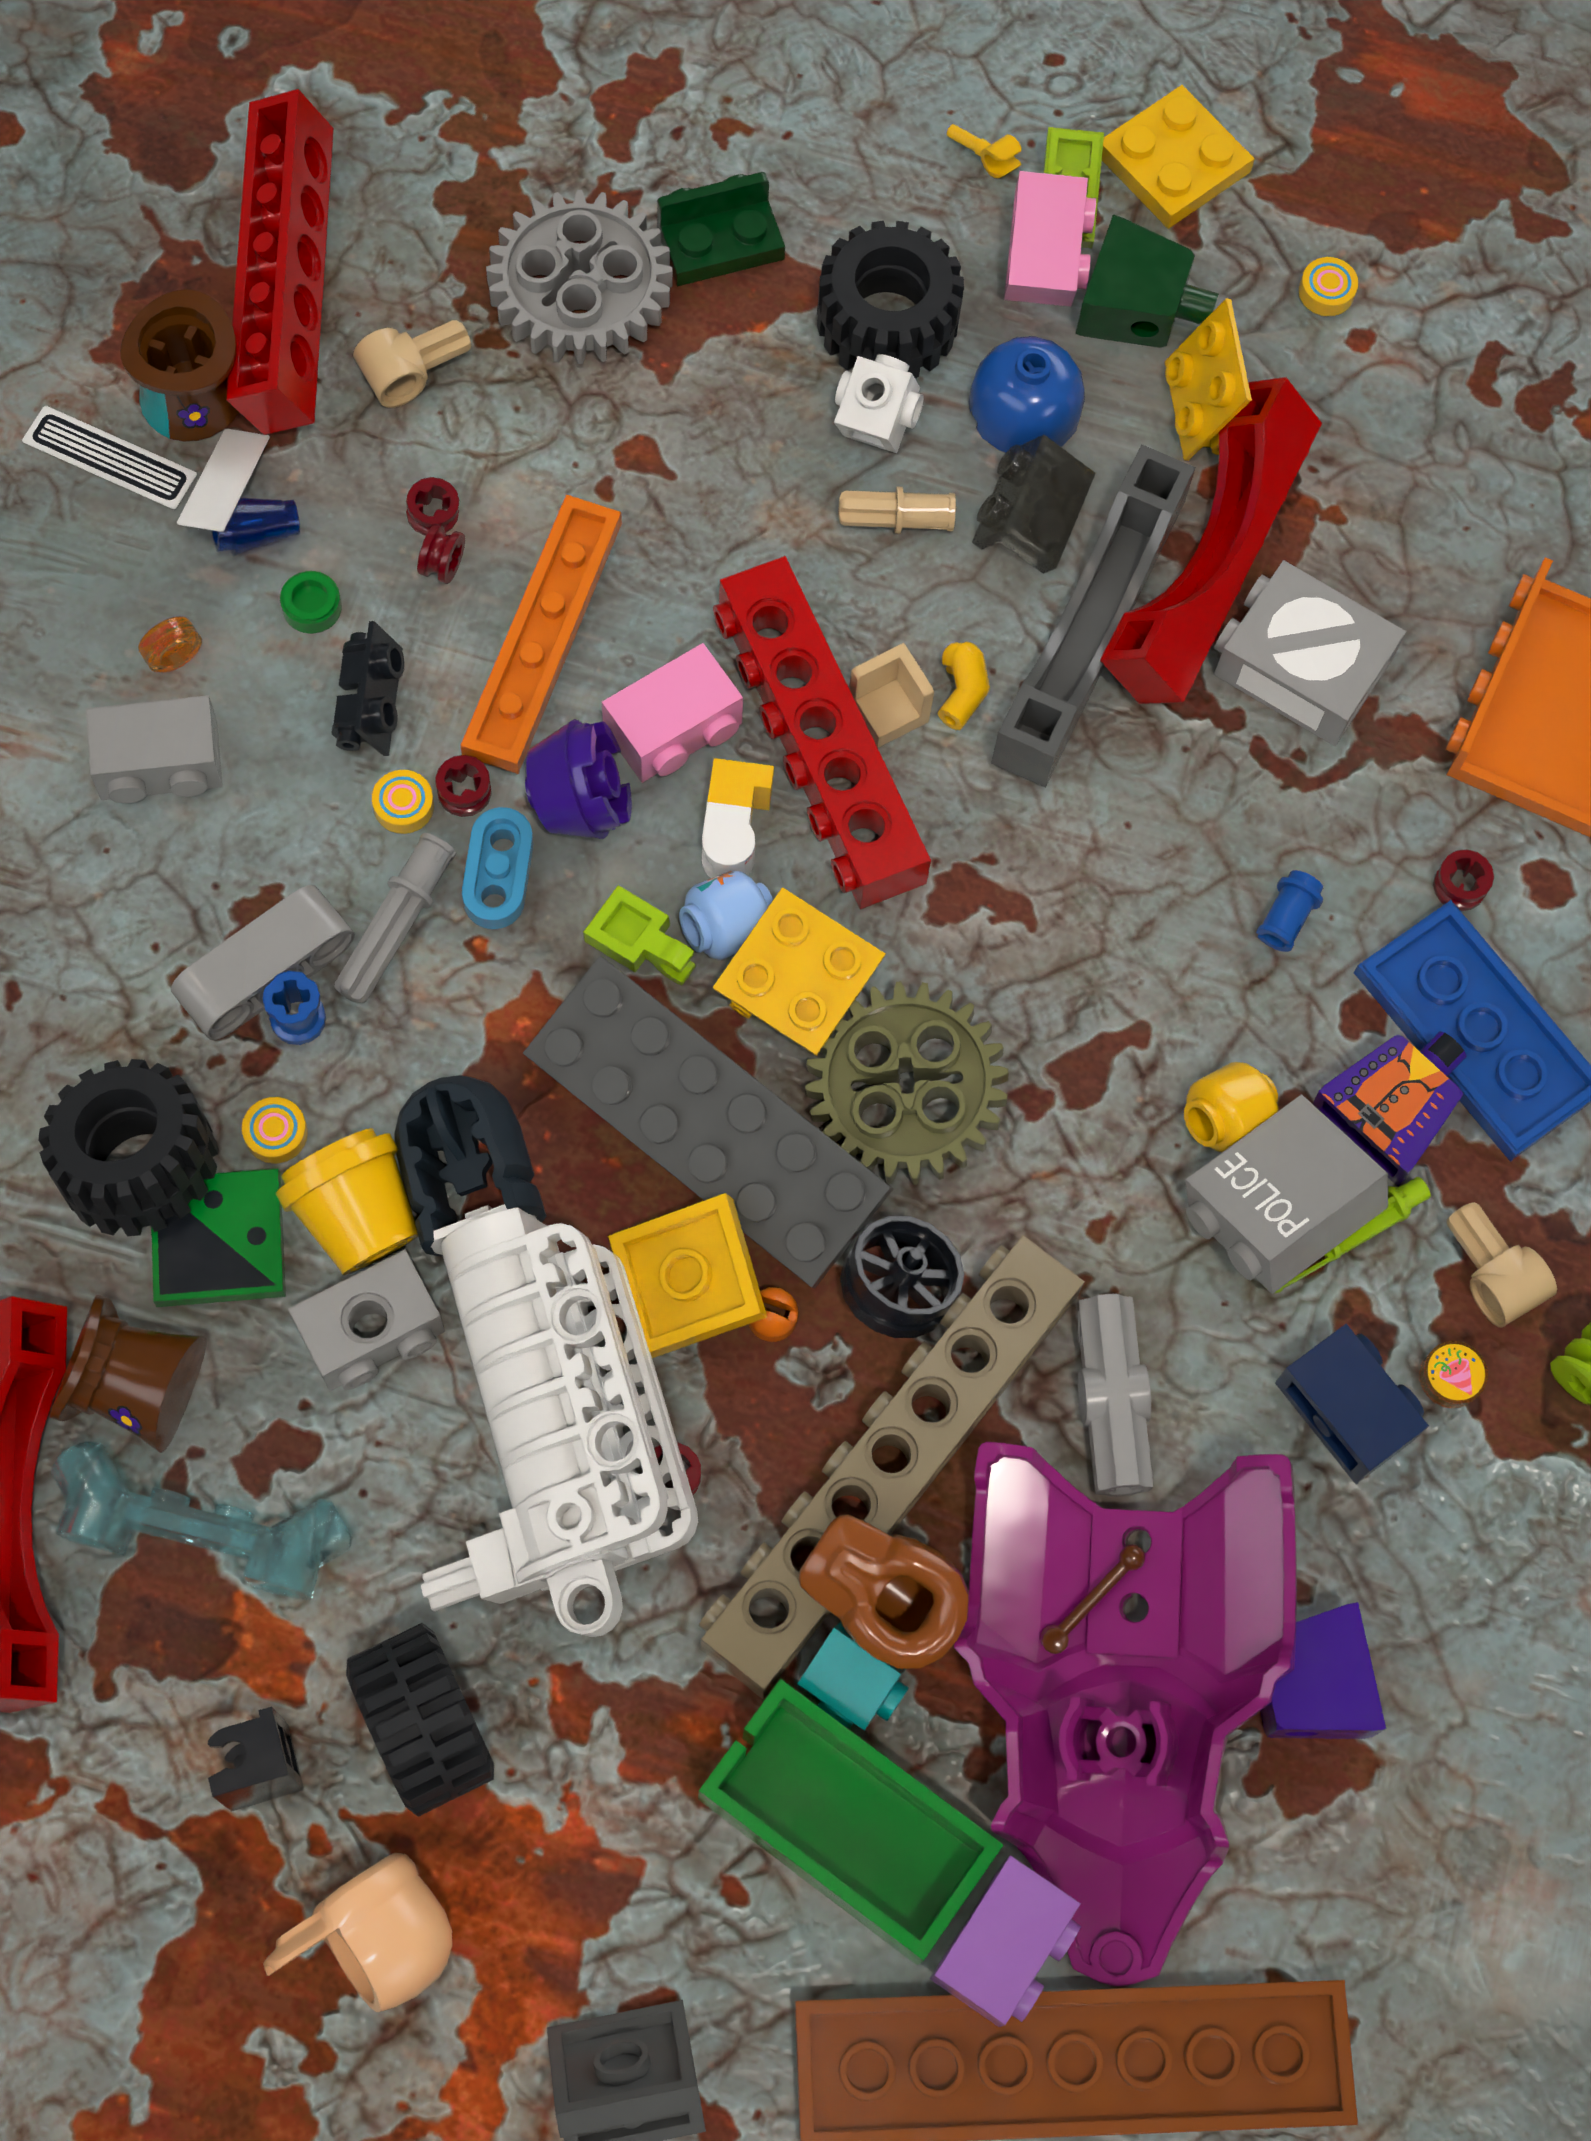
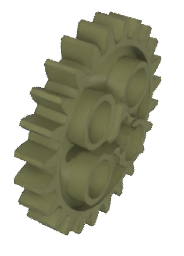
M901 981L895 984L893 999L885 1000L881 992L876 987H872L870 990L871 1006L864 1008L858 1001L855 1000L849 1008L851 1018L848 1021L844 1019L840 1021L833 1031L835 1037H829L820 1050L825 1055V1058L807 1059L808 1072L822 1079L806 1084V1095L808 1098L824 1100L810 1110L812 1121H831L823 1130V1133L835 1142L843 1139L844 1142L841 1147L853 1157L860 1154L862 1156L861 1163L871 1171L877 1163L884 1165L886 1183L892 1184L899 1168L908 1170L912 1184L918 1185L921 1167L926 1166L931 1168L933 1174L939 1180L944 1179V1160L950 1158L955 1164L965 1168L967 1166V1157L964 1150L966 1145L982 1152L986 1149V1140L979 1131L980 1127L988 1130H998L1000 1127V1118L990 1111L989 1108L1007 1106L1008 1094L992 1086L1008 1081L1009 1072L1008 1068L992 1066L990 1064L1003 1056L1002 1043L983 1044L992 1033V1024L987 1021L972 1027L970 1023L974 1016V1005L969 1003L957 1012L953 1011V992L947 990L937 1002L929 1000L928 983L924 982L919 987L915 998L907 997ZM934 1038L948 1042L953 1048L950 1056L939 1062L924 1059L918 1051L923 1043ZM869 1044H880L891 1053L888 1060L877 1067H867L861 1064L856 1057L859 1051ZM905 1072L913 1073L915 1081L914 1092L909 1094L902 1093L899 1085L900 1074ZM951 1074H959L963 1077V1080L956 1084H952L949 1081H940L941 1079L948 1078ZM856 1082L875 1085L859 1092L851 1089V1086ZM935 1099H948L957 1106L959 1111L950 1121L936 1123L928 1119L923 1113L926 1105ZM877 1103L886 1104L894 1110L896 1116L887 1126L872 1128L861 1120V1115L870 1105Z

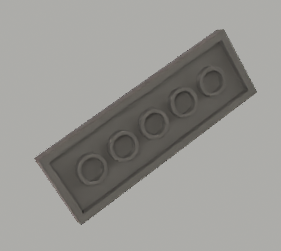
M602 956L596 959L523 1052L531 1061L704 1201L724 1193L732 1197L742 1231L812 1288L818 1286L894 1189Z

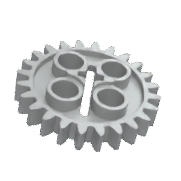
M577 190L574 202L566 204L559 192H556L553 195V207L546 209L542 203L535 199L532 201L533 216L531 218L516 211L513 213L514 230L500 227L498 230L500 245L490 246L491 265L486 266L488 286H490V303L492 307H497L498 320L501 326L512 324L514 341H520L531 335L532 353L537 354L546 345L553 346L554 361L559 362L566 350L574 351L577 364H583L586 351L594 350L601 362H605L607 360L608 346L614 345L620 352L627 354L629 353L628 336L631 335L635 339L645 342L647 340V324L660 326L662 323L661 308L669 307L670 287H672L669 247L661 246V231L659 228L647 230V214L642 212L630 219L628 218V201L623 200L613 209L607 207L606 193L601 192L594 204L586 203L583 191ZM580 240H581V241H587L586 243H581V244L573 243L574 241H580ZM535 275H546L547 277H544V278H533L532 276H535ZM617 275H625V276H628L627 278H621V279H619V278H613V276H617ZM579 309L588 311L580 314L572 313V311Z

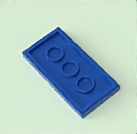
M1452 900L1356 967L1354 974L1417 1050L1420 1051L1440 1031L1450 1035L1461 1045L1467 1057L1448 1078L1463 1092V1096L1459 1101L1510 1162L1591 1103V1065Z

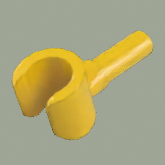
M955 124L950 125L948 128L947 137L971 149L980 156L984 168L991 177H1003L1021 166V162L1014 157L1021 152V145L1012 135L1007 134L991 144L987 140L980 139Z

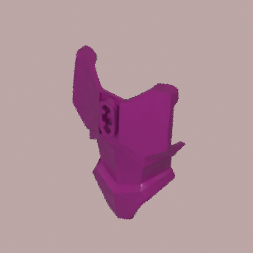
M985 1442L978 1448L974 1475L976 1497L972 1533L968 1620L958 1640L955 1642L954 1648L969 1663L972 1680L976 1688L1006 1721L1008 1797L1000 1805L991 1823V1831L1017 1846L1031 1864L1034 1872L1081 1903L1072 1917V1920L1081 1925V1928L1067 1950L1072 1968L1100 1983L1111 1986L1139 1983L1160 1975L1170 1949L1193 1905L1212 1875L1223 1864L1229 1850V1839L1223 1819L1215 1811L1217 1785L1228 1736L1271 1703L1276 1683L1295 1668L1297 1556L1293 1466L1289 1458L1282 1454L1237 1456L1229 1469L1202 1493L1174 1512L1103 1509L1076 1489L1034 1448L1006 1443ZM1140 1530L1147 1532L1151 1538V1546L1145 1553L1143 1566L1138 1570H1129L1068 1634L1069 1642L1064 1651L1057 1654L1048 1652L1040 1640L1043 1629L1049 1625H1059L1120 1561V1552L1128 1545V1538L1132 1533ZM1133 1594H1140L1148 1603L1149 1608L1147 1616L1137 1622L1129 1620L1125 1614V1605L1129 1599L1133 1598Z

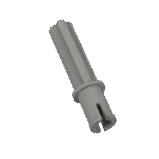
M423 833L398 877H390L387 883L391 890L335 981V990L346 999L355 1003H364L368 1000L421 909L431 907L433 899L430 895L449 863L456 856L454 848L434 835Z

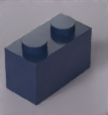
M1345 1324L1289 1365L1275 1384L1353 1482L1358 1484L1412 1443L1429 1425L1422 1418L1424 1410L1414 1393L1402 1384L1397 1386L1381 1367L1383 1360L1375 1345L1363 1334L1355 1335L1350 1327Z

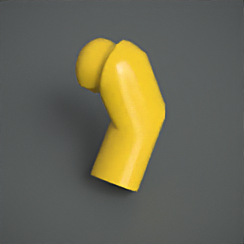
M971 642L951 643L942 654V664L947 666L946 671L949 674H953L956 688L938 710V716L944 724L954 730H961L990 690L984 654Z

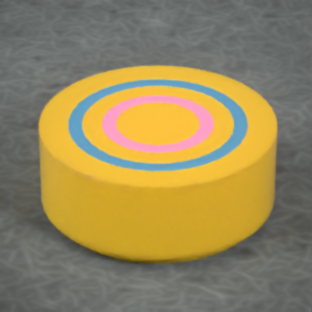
M1334 257L1318 258L1308 264L1303 272L1299 284V297L1304 306L1315 314L1321 316L1342 314L1353 303L1358 289L1357 274L1348 263Z
M395 770L381 777L373 788L372 805L375 817L384 828L391 832L399 834L415 832L424 827L433 815L434 800L432 789L428 781L414 771Z
M281 1097L262 1099L248 1109L242 1121V1135L249 1151L263 1162L272 1164L287 1162L296 1157L306 1144L308 1129L305 1118L299 1107L288 1099Z

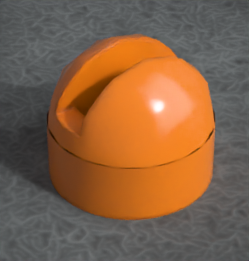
M769 1287L760 1291L763 1303L790 1311L788 1319L776 1313L766 1311L767 1318L748 1324L754 1335L764 1341L777 1342L784 1340L796 1328L799 1315L798 1305L793 1296L782 1288Z

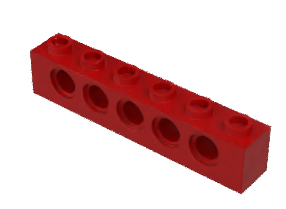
M299 89L249 102L232 321L236 340V358L234 366L228 375L226 400L264 435L314 424L334 128Z
M786 556L720 579L719 604L713 606L717 626L724 639L733 637L740 652V654L736 655V662L741 678L748 689L756 687L764 703L759 707L764 727L771 739L780 737L788 754L783 756L787 776L795 790L803 788L810 801L811 806L807 807L810 825L819 841L827 839L836 857L831 859L832 870L842 892L852 891L861 910L927 884L931 864L930 856ZM765 628H772L780 631L782 635L776 638H766L757 632ZM794 677L803 680L806 685L800 688H789L780 681ZM812 727H819L827 730L831 735L823 739H814L807 736L804 731ZM840 777L850 780L855 786L848 790H837L832 788L827 782L833 778ZM866 828L877 833L880 838L873 842H862L855 839L851 833L857 829Z

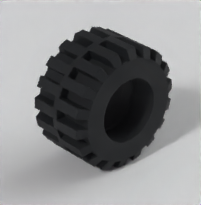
M884 220L872 222L871 230L865 231L861 226L850 230L849 240L846 241L839 238L832 245L831 256H825L819 281L817 328L819 336H825L824 347L829 355L839 353L838 364L847 371L855 365L857 356L875 361L877 354H883L908 364V372L912 373L914 378H917L920 374V367L931 371L939 365L940 355L947 356L952 349L954 337L957 336L964 291V277L960 276L961 265L957 257H948L950 247L942 239L933 242L931 240V231L921 226L917 232L909 230V222L896 221V227H886ZM882 292L896 293L911 300L915 306L901 311H886L872 306L864 298Z
M131 1059L127 1067H121L119 1061L116 1060L104 1063V1071L94 1074L92 1069H89L80 1074L79 1077L82 1081L75 1087L67 1084L58 1093L61 1099L60 1104L49 1105L44 1114V1118L49 1126L40 1128L38 1139L44 1149L39 1152L42 1163L72 1212L75 1211L79 1219L89 1227L96 1224L101 1233L113 1236L119 1228L123 1229L127 1237L141 1236L142 1227L151 1226L154 1232L167 1227L165 1220L175 1214L181 1220L191 1212L187 1204L192 1199L201 1201L208 1192L204 1180L215 1177L217 1165L213 1157L218 1155L217 1142L212 1134L213 1131L187 1083L179 1075L173 1077L168 1067L156 1063L149 1069L146 1061L140 1059ZM153 1134L150 1141L134 1155L117 1161H106L109 1154L122 1142L135 1136Z
M420 1623L347 1659L346 1676L383 1763L406 1808L419 1817L494 1780V1762L437 1637L430 1628Z

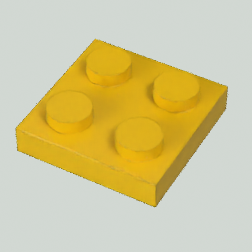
M1180 85L1106 135L1103 140L1102 161L1167 229L1248 175L1252 170L1255 160L1183 85Z
M728 1194L718 1195L608 1236L613 1253L620 1258L625 1267L652 1358L767 1318L734 1200Z

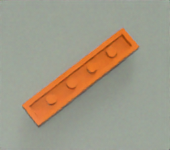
M566 494L460 745L462 755L476 757L483 763L519 774L622 525V513L620 511Z

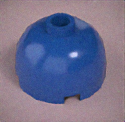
M1036 336L1016 337L994 347L980 362L970 389L969 409L970 412L972 410V415L977 422V431L982 439L999 451L1020 457L1034 456L1036 450L1047 449L1053 446L1052 451L1064 446L1077 431L1085 402L1082 373L1071 355L1053 341Z

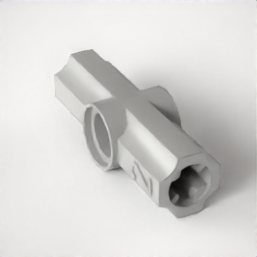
M1103 1294L1078 1300L1076 1304V1318L1078 1321V1342L1082 1360V1368L1078 1372V1403L1082 1424L1089 1428L1095 1495H1107L1109 1497L1130 1496L1151 1491L1153 1488V1471L1146 1422L1150 1421L1151 1388L1145 1364L1140 1365L1133 1297L1121 1296L1120 1294Z

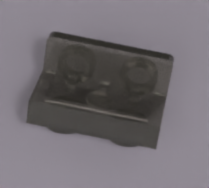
M1043 434L1021 446L1018 444L1012 446L1000 460L997 467V473L1000 477L993 493L984 501L979 509L977 521L980 524L972 543L980 549H985L1000 542L1044 574L1057 568L1096 473Z

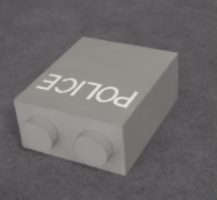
M1302 1094L1185 1179L1189 1206L1186 1208V1215L1192 1226L1205 1239L1214 1237L1227 1250L1228 1257L1236 1270L1247 1280L1256 1278L1271 1294L1275 1293L1388 1208V1173Z

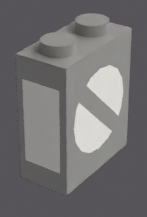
M1283 560L1271 579L1262 574L1252 587L1244 602V606L1250 608L1242 622L1232 618L1222 631L1214 647L1215 650L1222 653L1214 675L1336 747L1394 659L1407 631Z

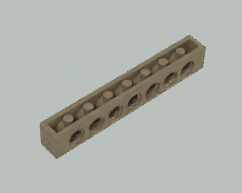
M1022 1235L1011 1250H1008L1003 1245L997 1248L979 1273V1276L986 1280L983 1286L972 1299L964 1293L957 1298L940 1322L948 1330L933 1348L925 1341L917 1348L901 1371V1373L908 1377V1380L894 1397L884 1391L877 1398L862 1419V1422L869 1429L854 1447L847 1441H844L822 1469V1472L829 1477L826 1483L814 1497L806 1491L798 1497L781 1521V1523L789 1528L774 1548L765 1542L761 1544L740 1572L748 1581L732 1600L725 1594H722L699 1623V1626L706 1631L705 1635L701 1638V1650L762 1699L830 1614V1611L816 1602L801 1588L799 1572L793 1567L790 1558L794 1551L804 1546H816L829 1524L836 1518L832 1511V1503L842 1496H854L860 1499L865 1504L868 1516L863 1521L891 1536L1077 1299L1085 1281L1024 1235ZM1000 1299L1011 1300L1022 1310L1023 1319L1016 1323H1004L993 1315L990 1305ZM959 1348H972L981 1354L985 1367L974 1373L962 1371L954 1364L951 1357L952 1352ZM920 1397H934L944 1405L946 1417L938 1422H925L916 1416L912 1403ZM882 1446H894L904 1453L907 1459V1466L897 1473L884 1472L875 1465L872 1453ZM764 1597L777 1599L784 1605L787 1618L778 1627L763 1628L752 1620L749 1613L751 1605Z

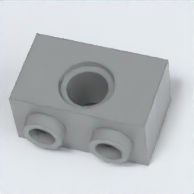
M405 1249L288 1309L329 1391L341 1385L344 1390H351L369 1382L379 1373L378 1366L401 1355L403 1360H408L425 1353L437 1343L435 1337L445 1332L441 1315ZM379 1314L387 1319L385 1329L376 1337L361 1338L353 1333L355 1324L365 1315Z

